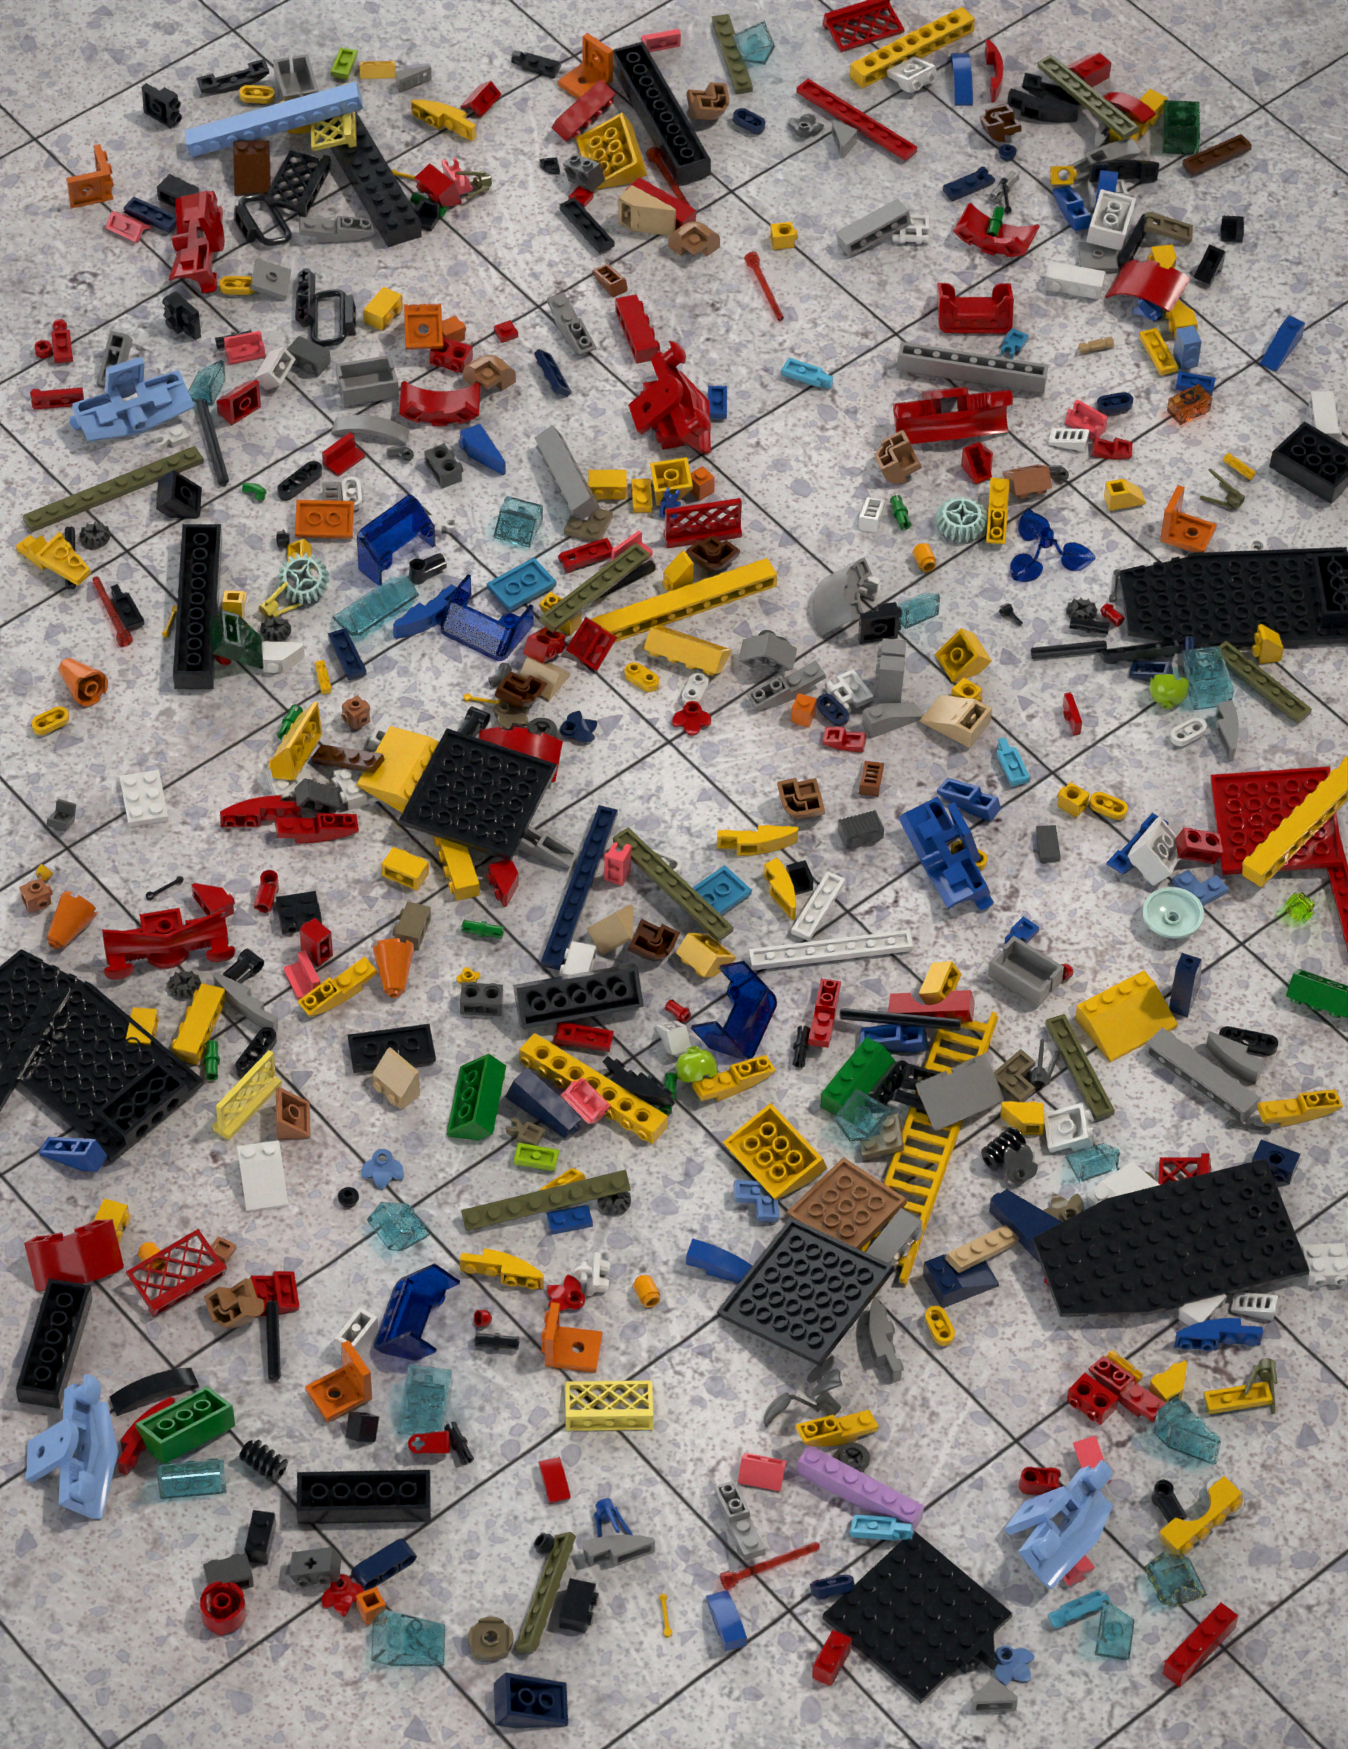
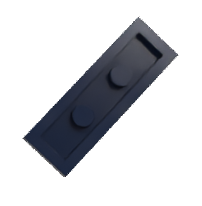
M134 196L123 207L124 213L167 233H170L177 225L176 215Z
M537 349L534 353L537 364L542 368L544 377L551 384V390L557 395L560 394L568 397L572 391L552 355Z
M343 628L328 633V640L348 681L367 675V670L347 629Z

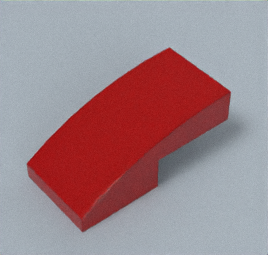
M1094 437L1091 456L1106 459H1131L1133 442L1116 437L1113 442Z
M825 727L822 743L839 750L864 752L867 736L866 732H846L845 727Z
M560 1457L538 1461L549 1504L570 1499L571 1495Z

